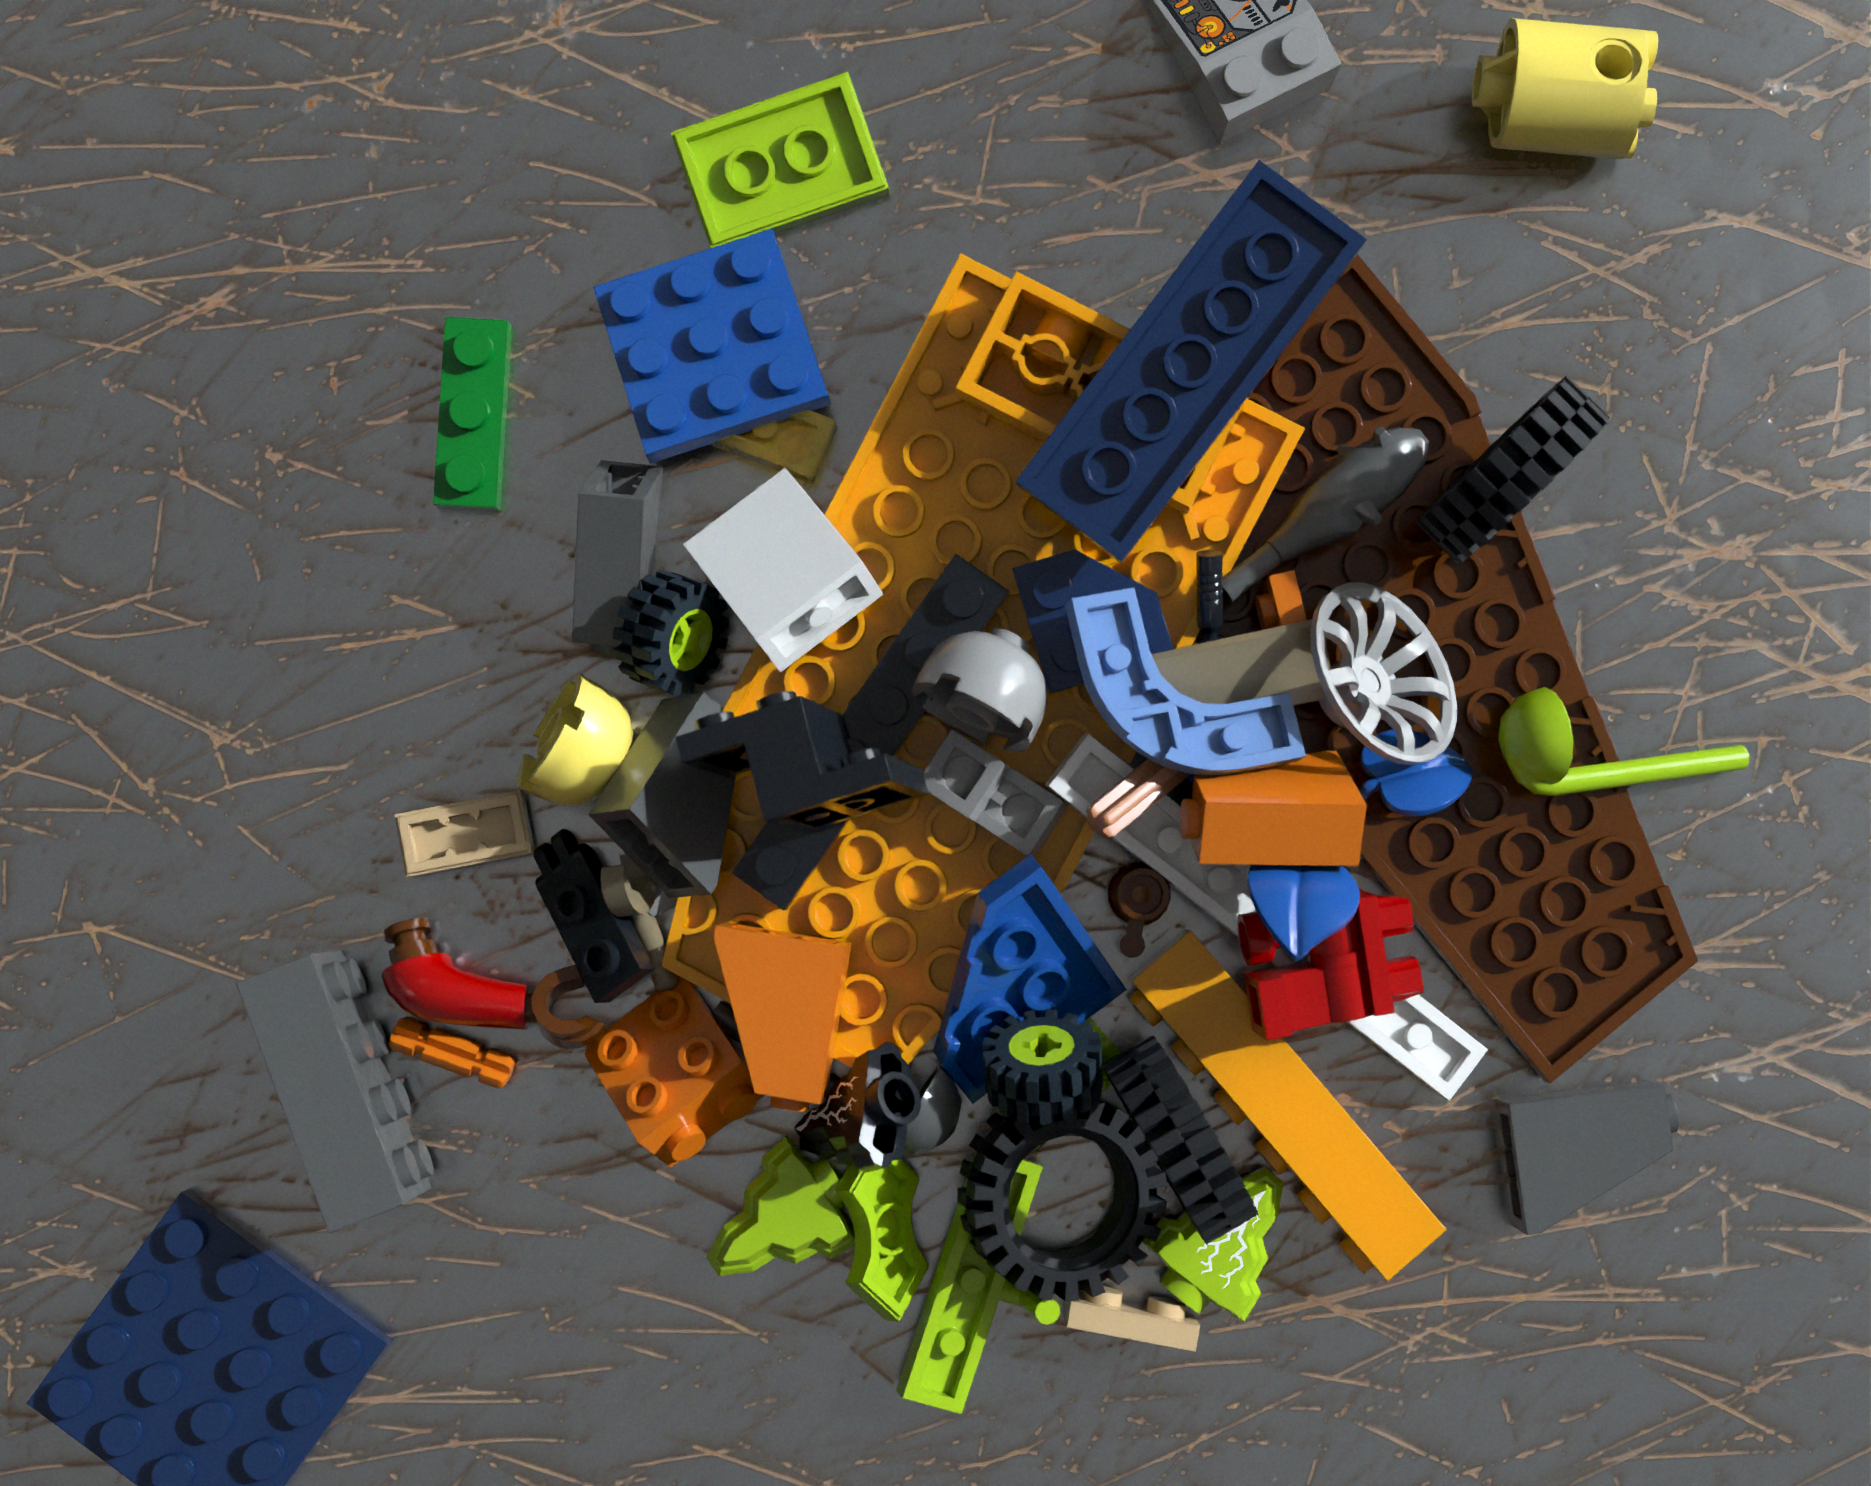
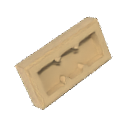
M522 790L394 814L406 877H415L533 854L535 850L525 795Z

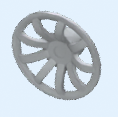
M1348 582L1330 590L1319 601L1313 613L1310 629L1311 652L1315 671L1327 699L1318 700L1323 711L1334 723L1348 728L1361 743L1382 758L1404 765H1418L1433 760L1446 750L1453 738L1457 723V701L1454 683L1447 662L1437 642L1424 623L1408 606L1396 596L1380 587L1364 582ZM1359 600L1374 603L1378 608V620L1368 640L1367 614ZM1339 604L1346 609L1350 617L1351 637L1345 628L1329 620L1332 611ZM1397 618L1411 632L1414 638L1384 659L1381 655L1389 643ZM1324 637L1336 643L1342 654L1339 662L1330 666L1331 670L1328 669ZM1422 653H1425L1435 678L1406 677L1396 679L1394 673ZM1413 695L1437 698L1440 701V719L1438 720L1430 710L1401 698ZM1403 717L1421 725L1428 733L1430 741L1424 746L1415 749L1412 728ZM1379 719L1386 721L1395 731L1397 747L1384 743L1372 735Z

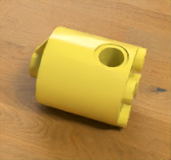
M1510 18L1504 27L1496 56H1479L1472 83V106L1481 108L1488 117V135L1491 146L1498 149L1631 159L1637 145L1638 127L1650 128L1656 113L1657 91L1655 88H1647L1648 70H1651L1655 63L1658 50V34L1656 31Z

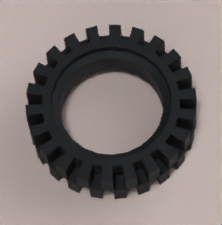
M1566 375L1493 442L1431 504L1416 523L1457 564L1462 563L1479 547L1481 548L1497 531L1499 532L1507 525L1513 516L1521 512L1540 491H1543L1553 481V478L1563 471L1574 460V457L1583 451L1591 440L1599 434L1609 422L1610 417Z
M1154 1035L1102 1064L1128 1115L1140 1127L1145 1136V1141L1150 1144L1158 1158L1156 1163L1165 1172L1167 1182L1206 1245L1259 1215L1250 1194L1233 1167L1227 1152L1220 1144L1215 1131L1209 1125L1196 1099L1194 1100L1185 1081L1179 1075L1173 1062Z
M1100 1099L1098 1102L1091 1100L1092 1108L1084 1114L1074 1108V1119L1063 1122L1059 1114L1052 1115V1124L1040 1125V1116H1032L1029 1124L1017 1121V1111L1008 1118L995 1112L986 1121L992 1128L987 1137L984 1139L975 1134L969 1144L971 1148L977 1151L973 1162L964 1159L962 1161L959 1173L967 1178V1187H957V1202L966 1208V1214L960 1215L963 1229L973 1237L969 1242L975 1251L987 1261L986 1264L1009 1283L1025 1293L1029 1290L1041 1299L1051 1301L1053 1294H1056L1065 1302L1079 1301L1078 1291L1081 1290L1091 1297L1105 1293L1102 1281L1109 1278L1119 1285L1126 1280L1129 1275L1122 1266L1128 1260L1140 1266L1148 1256V1254L1139 1249L1142 1240L1146 1237L1156 1242L1161 1228L1151 1223L1153 1213L1161 1215L1166 1213L1167 1200L1157 1195V1188L1167 1187L1165 1172L1154 1166V1162L1158 1161V1158L1150 1144L1145 1141V1136L1138 1124L1128 1119L1129 1116ZM1080 1136L1092 1140L1107 1156L1114 1173L1115 1193L1112 1208L1104 1224L1091 1238L1070 1249L1043 1251L1028 1246L1015 1231L1009 1215L1008 1196L1012 1178L1019 1164L1033 1149L1055 1138Z

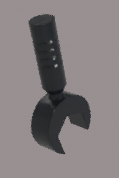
M1202 550L1196 553L1197 626L1202 634L1195 638L1192 645L1226 638L1218 634L1223 625L1222 552L1218 550Z

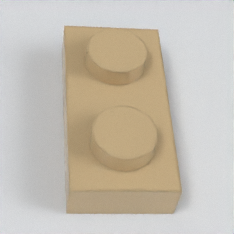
M1103 1286L1105 1289L1103 1294L1091 1297L1084 1291L1083 1293H1078L1079 1301L1066 1302L1064 1320L1067 1328L1196 1352L1200 1324L1194 1314L1185 1313L1187 1305L1183 1302L1157 1296H1149L1147 1305L1122 1301V1291Z

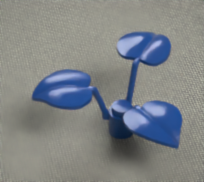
M1388 730L1375 736L1384 743L1397 747V737L1394 730ZM1413 731L1415 749L1424 746L1430 741L1428 735ZM1364 746L1360 758L1361 766L1372 779L1365 781L1358 790L1364 801L1372 793L1380 791L1384 804L1391 811L1400 815L1424 816L1443 810L1459 799L1469 787L1473 769L1468 765L1464 757L1448 746L1444 752L1433 760L1418 765H1404L1392 762ZM1191 774L1187 777V779L1192 784L1194 781L1195 774ZM1251 865L1248 871V891L1260 919L1276 942L1294 961H1299L1317 944L1343 929L1352 920L1357 911L1360 891L1354 878L1343 866Z

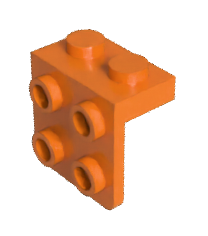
M678 976L679 983L675 987L653 993L605 1030L596 1041L588 1044L585 1050L586 1059L637 1142L670 1168L679 1161L696 1155L704 1147L706 1140L731 1121L741 1119L749 1114L756 1106L757 1101L764 1096L754 1092L745 1057L735 1049L693 984Z

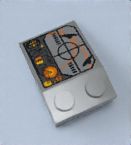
M1145 0L1219 144L1329 90L1342 66L1313 7L1307 0Z

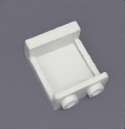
M786 468L782 469L765 483L759 485L752 493L715 521L707 524L699 533L683 544L780 672L884 595L859 556Z

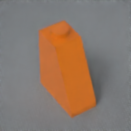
M1320 751L1306 754V757L1297 762L1220 776L1195 774L1192 799H1183L1181 802L1180 832L1182 839H1190L1199 864L1359 866L1367 805L1338 752Z
M723 922L716 925L713 939L754 1092L771 1096L770 1105L775 1108L807 1112L809 1111L810 1103L820 1105L828 1093L852 943L731 922Z

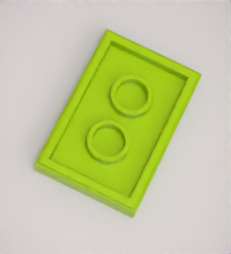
M848 72L670 132L710 248L773 228L775 234L889 194L885 175Z

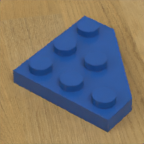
M1031 854L977 893L933 1051L942 1066L972 1104L986 1095L982 1044L984 1038H989V1030L993 1026L997 1025L1004 1028L1003 1019L1012 1015L1019 1022L1023 1021V1012L1031 1010L1035 1011L1036 1018L1045 1017L1046 1009L1057 1010L1058 1019H1063L1068 1012L1078 1015V1024H1080L1127 990L1043 868Z

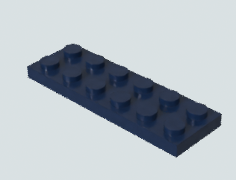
M1258 160L1016 479V485L1122 564L1356 257L1367 239L1262 161Z

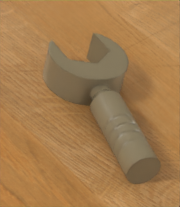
M627 854L619 855L620 865L602 867L601 888L604 900L609 910L615 916L633 917L632 924L655 967L650 972L655 989L657 991L669 990L679 983V977L661 967L666 944L656 918L648 913L655 900V883Z

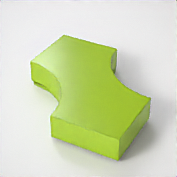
M902 1159L892 1161L886 1168L868 1173L855 1169L854 1165L848 1166L835 1189L848 1208L855 1234L854 1258L845 1284L884 1320L900 1322L929 1268V1263L917 1247L912 1229V1202L920 1178Z

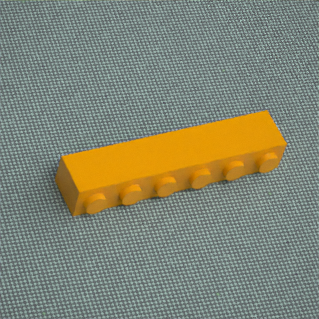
M1184 929L1127 978L1137 990L1128 997L1131 1003L1152 1027L1163 1020L1176 1035L1178 1040L1170 1046L1172 1051L1194 1076H1197L1205 1069L1221 1088L1212 1095V1098L1237 1126L1245 1119L1251 1123L1262 1136V1139L1254 1147L1278 1175H1281L1288 1168L1304 1186L1296 1194L1298 1199L1321 1225L1330 1217L1347 1236L1338 1244L1339 1247L1364 1275L1371 1268H1374L1382 1277L1389 1281L1447 1230L1283 1037L1266 1041L1252 1030L1247 995L1191 930Z

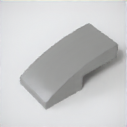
M951 729L923 772L929 793L968 819L977 822L1026 856L1031 854L1034 858L1069 805L953 729Z

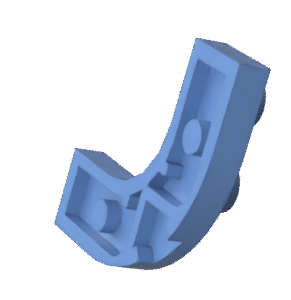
M1134 587L1071 598L1066 603L1065 609L1080 671L1090 698L1109 727L1126 744L1141 755L1173 770L1207 776L1252 771L1297 762L1306 757L1290 692L1230 704H1208L1182 695L1161 676L1149 650Z

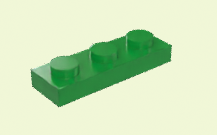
M445 317L433 505L437 508L483 511L501 510L512 325L508 320Z

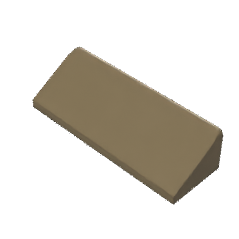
M1312 619L1151 654L1161 676L1180 694L1201 703L1230 704L1290 692L1293 706L1327 699L1315 671L1311 652L1310 629ZM1324 637L1326 660L1328 664V669L1331 670L1326 640Z

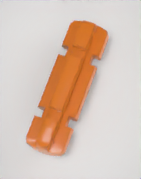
M410 1017L399 1018L390 1036L389 1047L393 1051L410 1057L420 1054L421 1061L467 1078L472 1077L473 1074L479 1076L478 1082L495 1088H503L507 1085L515 1067L516 1058L512 1054L495 1048L489 1049V1051L483 1050L484 1044L437 1027L428 1030L426 1023Z

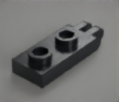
M561 829L551 837V844L545 842L534 850L533 857L542 873L535 880L536 888L594 1003L611 1002L655 969L629 917H617L607 907L601 888V869L603 866L595 851L588 844L581 843L579 845L575 836L570 831Z

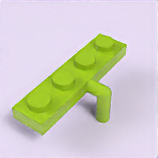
M975 1150V1153H974L972 1162H973V1160H974V1158H975V1155H976V1153H977L976 1150ZM1026 1158L1019 1164L1012 1178L1008 1196L1009 1215L1019 1236H1021L1043 1166L1036 1161ZM967 1178L963 1187H967ZM958 1202L896 1391L904 1399L962 1414L998 1302L1002 1301L1020 1306L1044 1325H1050L1058 1319L1060 1307L1054 1299L1051 1301L1036 1297L1029 1290L1026 1293L1021 1291L986 1264L987 1261L975 1251L969 1242L973 1237L963 1229L960 1215L966 1214V1208Z

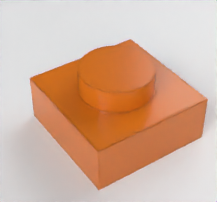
M1294 570L1268 576L1262 582L1263 594L1255 596L1256 611L1262 630L1307 620Z

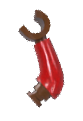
M427 918L401 921L387 927L383 932L385 942L395 946L389 951L391 966L383 970L381 974L383 984L388 995L404 1011L419 1018L453 1025L527 1030L528 1023H537L545 1039L554 1046L564 1049L586 1046L596 1041L606 1030L603 1023L588 1015L579 1019L561 1020L555 1018L550 1013L552 1004L558 996L565 992L583 988L581 975L576 965L564 967L546 975L536 986L534 992H528V986L525 984L501 981L458 969L453 965L450 955L438 953L435 941L426 939V935L432 930L430 920Z

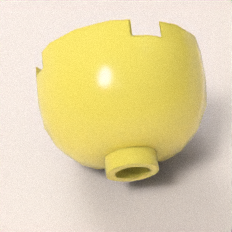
M582 674L576 675V683L569 680L552 701L533 736L539 738L536 746V753L538 755L535 759L524 753L516 778L517 787L540 799L557 805H582L597 799L627 755L632 742L633 730L629 713L619 698L602 685Z

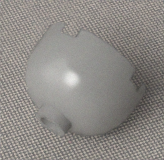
M1001 628L993 629L991 634L972 631L952 635L937 645L925 661L911 689L914 697L922 692L928 695L923 708L948 727L986 744L991 733L1008 738L1003 750L1013 752L1027 750L1042 722L1048 704L1047 683L1038 663L1026 652L1028 644L1018 635Z

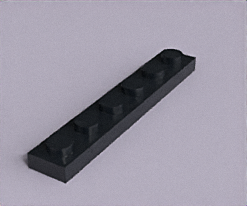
M954 555L843 713L842 720L851 753L864 749L878 748L881 755L896 756L927 712L923 705L928 695L922 692L914 697L911 692L925 661L937 645L952 635L972 631L983 632L1010 594L1009 590L959 555ZM851 819L808 833L767 822L736 865L732 874L782 910H787Z

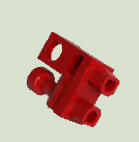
M1359 889L1360 901L1352 920L1343 929L1326 938L1309 951L1310 961L1244 973L1252 1030L1266 1041L1292 1036V1032L1330 1023L1354 1021L1371 1015L1395 1013L1393 1002L1402 1001L1423 993L1424 986L1421 967L1417 958L1410 955L1386 960L1383 940L1384 937L1413 933L1414 921L1410 900L1403 896L1374 895ZM1257 911L1238 915V938L1246 965L1252 966L1271 962L1275 956V948H1281V946L1269 933Z

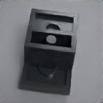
M794 691L779 692L763 697L756 702L758 710L735 717L733 712H720L702 717L695 721L696 730L675 737L681 763L725 777H731L751 770L764 821L806 833L929 794L921 768L899 760L897 756L881 755L878 748L864 749L851 753L841 714L817 704L816 701L802 696L797 697Z

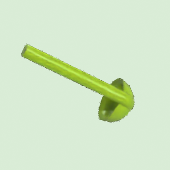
M1543 687L1515 698L1501 716L1498 741L1503 758L1517 782L1537 795L1557 796L1743 770L1749 765V753L1745 746L1734 745L1570 768L1573 758L1571 721L1565 705L1554 691Z

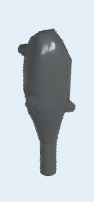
M1379 426L1374 430L1371 438L1356 447L1340 445L1336 449L1338 456L1333 459L1320 476L1297 499L1288 516L1265 541V544L1223 576L1222 590L1224 597L1228 601L1233 602L1280 564H1286L1315 548L1339 542L1366 524H1379L1382 521L1380 514L1404 494L1426 462L1429 441L1421 430L1409 428L1385 430Z

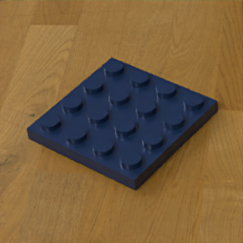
M190 1189L182 1191L30 1397L27 1404L137 1486H287L393 1339Z

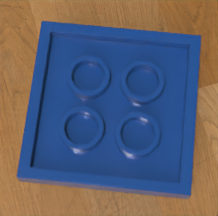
M773 228L593 287L644 452L650 464L831 405Z

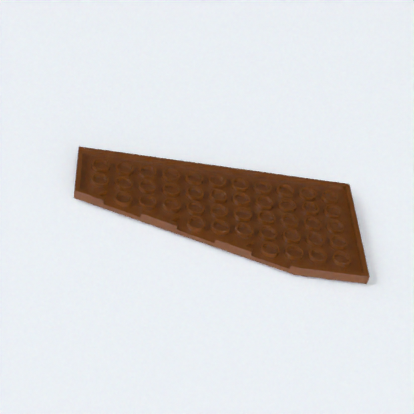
M1357 254L1248 397L1249 400L1304 427L1305 430L1233 568L1265 544V541L1288 516L1297 499L1320 476L1333 459L1338 456L1336 449L1340 445L1356 447L1371 438L1374 430L1379 426L1385 430L1391 428L1419 429L1429 441L1426 462L1404 494L1380 514L1382 521L1379 524H1366L1339 542L1315 548L1286 564H1280L1233 602L1228 601L1223 595V625L1218 634L1228 638L1262 630L1256 611L1255 596L1263 594L1261 584L1268 576L1291 570L1295 571L1307 620L1313 618V613L1319 601L1330 590L1348 582H1364L1380 587L1396 596L1427 627L1447 662L1455 688L1457 723L1453 738L1448 747L1467 760L1468 765L1473 769V775L1469 787L1459 799L1443 810L1424 816L1397 814L1386 807L1381 798L1380 791L1372 793L1365 801L1367 806L1360 858L1390 895L1403 896L1410 900L1413 921L1417 928L1542 1080L1552 1083L1696 964L1698 959L1669 885H1665L1642 829L1627 790L1630 786L1557 796L1537 795L1517 782L1503 758L1498 741L1501 716L1515 698L1532 690L1546 687L1558 695L1565 705L1571 721L1573 758L1570 768L1619 761L1595 697L1589 694L1553 602L1556 599L1522 512H1518L1513 516L1507 525L1499 532L1497 531L1481 548L1479 547L1469 558H1466L1460 564H1457L1416 523L1431 504L1491 445V442L1480 417L1482 410L1476 395ZM1359 600L1367 614L1368 640L1378 620V608L1374 603ZM1339 604L1332 611L1329 620L1345 628L1351 637L1350 617L1346 609ZM1397 618L1389 643L1381 655L1384 659L1414 638L1411 632ZM1325 638L1330 666L1339 662L1342 654L1336 643ZM1422 653L1394 673L1396 679L1406 677L1435 678L1425 653ZM1421 695L1401 698L1430 710L1438 720L1440 719V701L1437 698ZM1319 701L1294 706L1305 754L1320 751H1337L1358 789L1365 781L1372 779L1361 766L1360 758L1365 745L1348 728L1334 723L1323 711ZM1403 717L1413 731L1428 735L1421 725ZM1379 719L1372 735L1376 736L1379 733L1393 729L1386 721Z

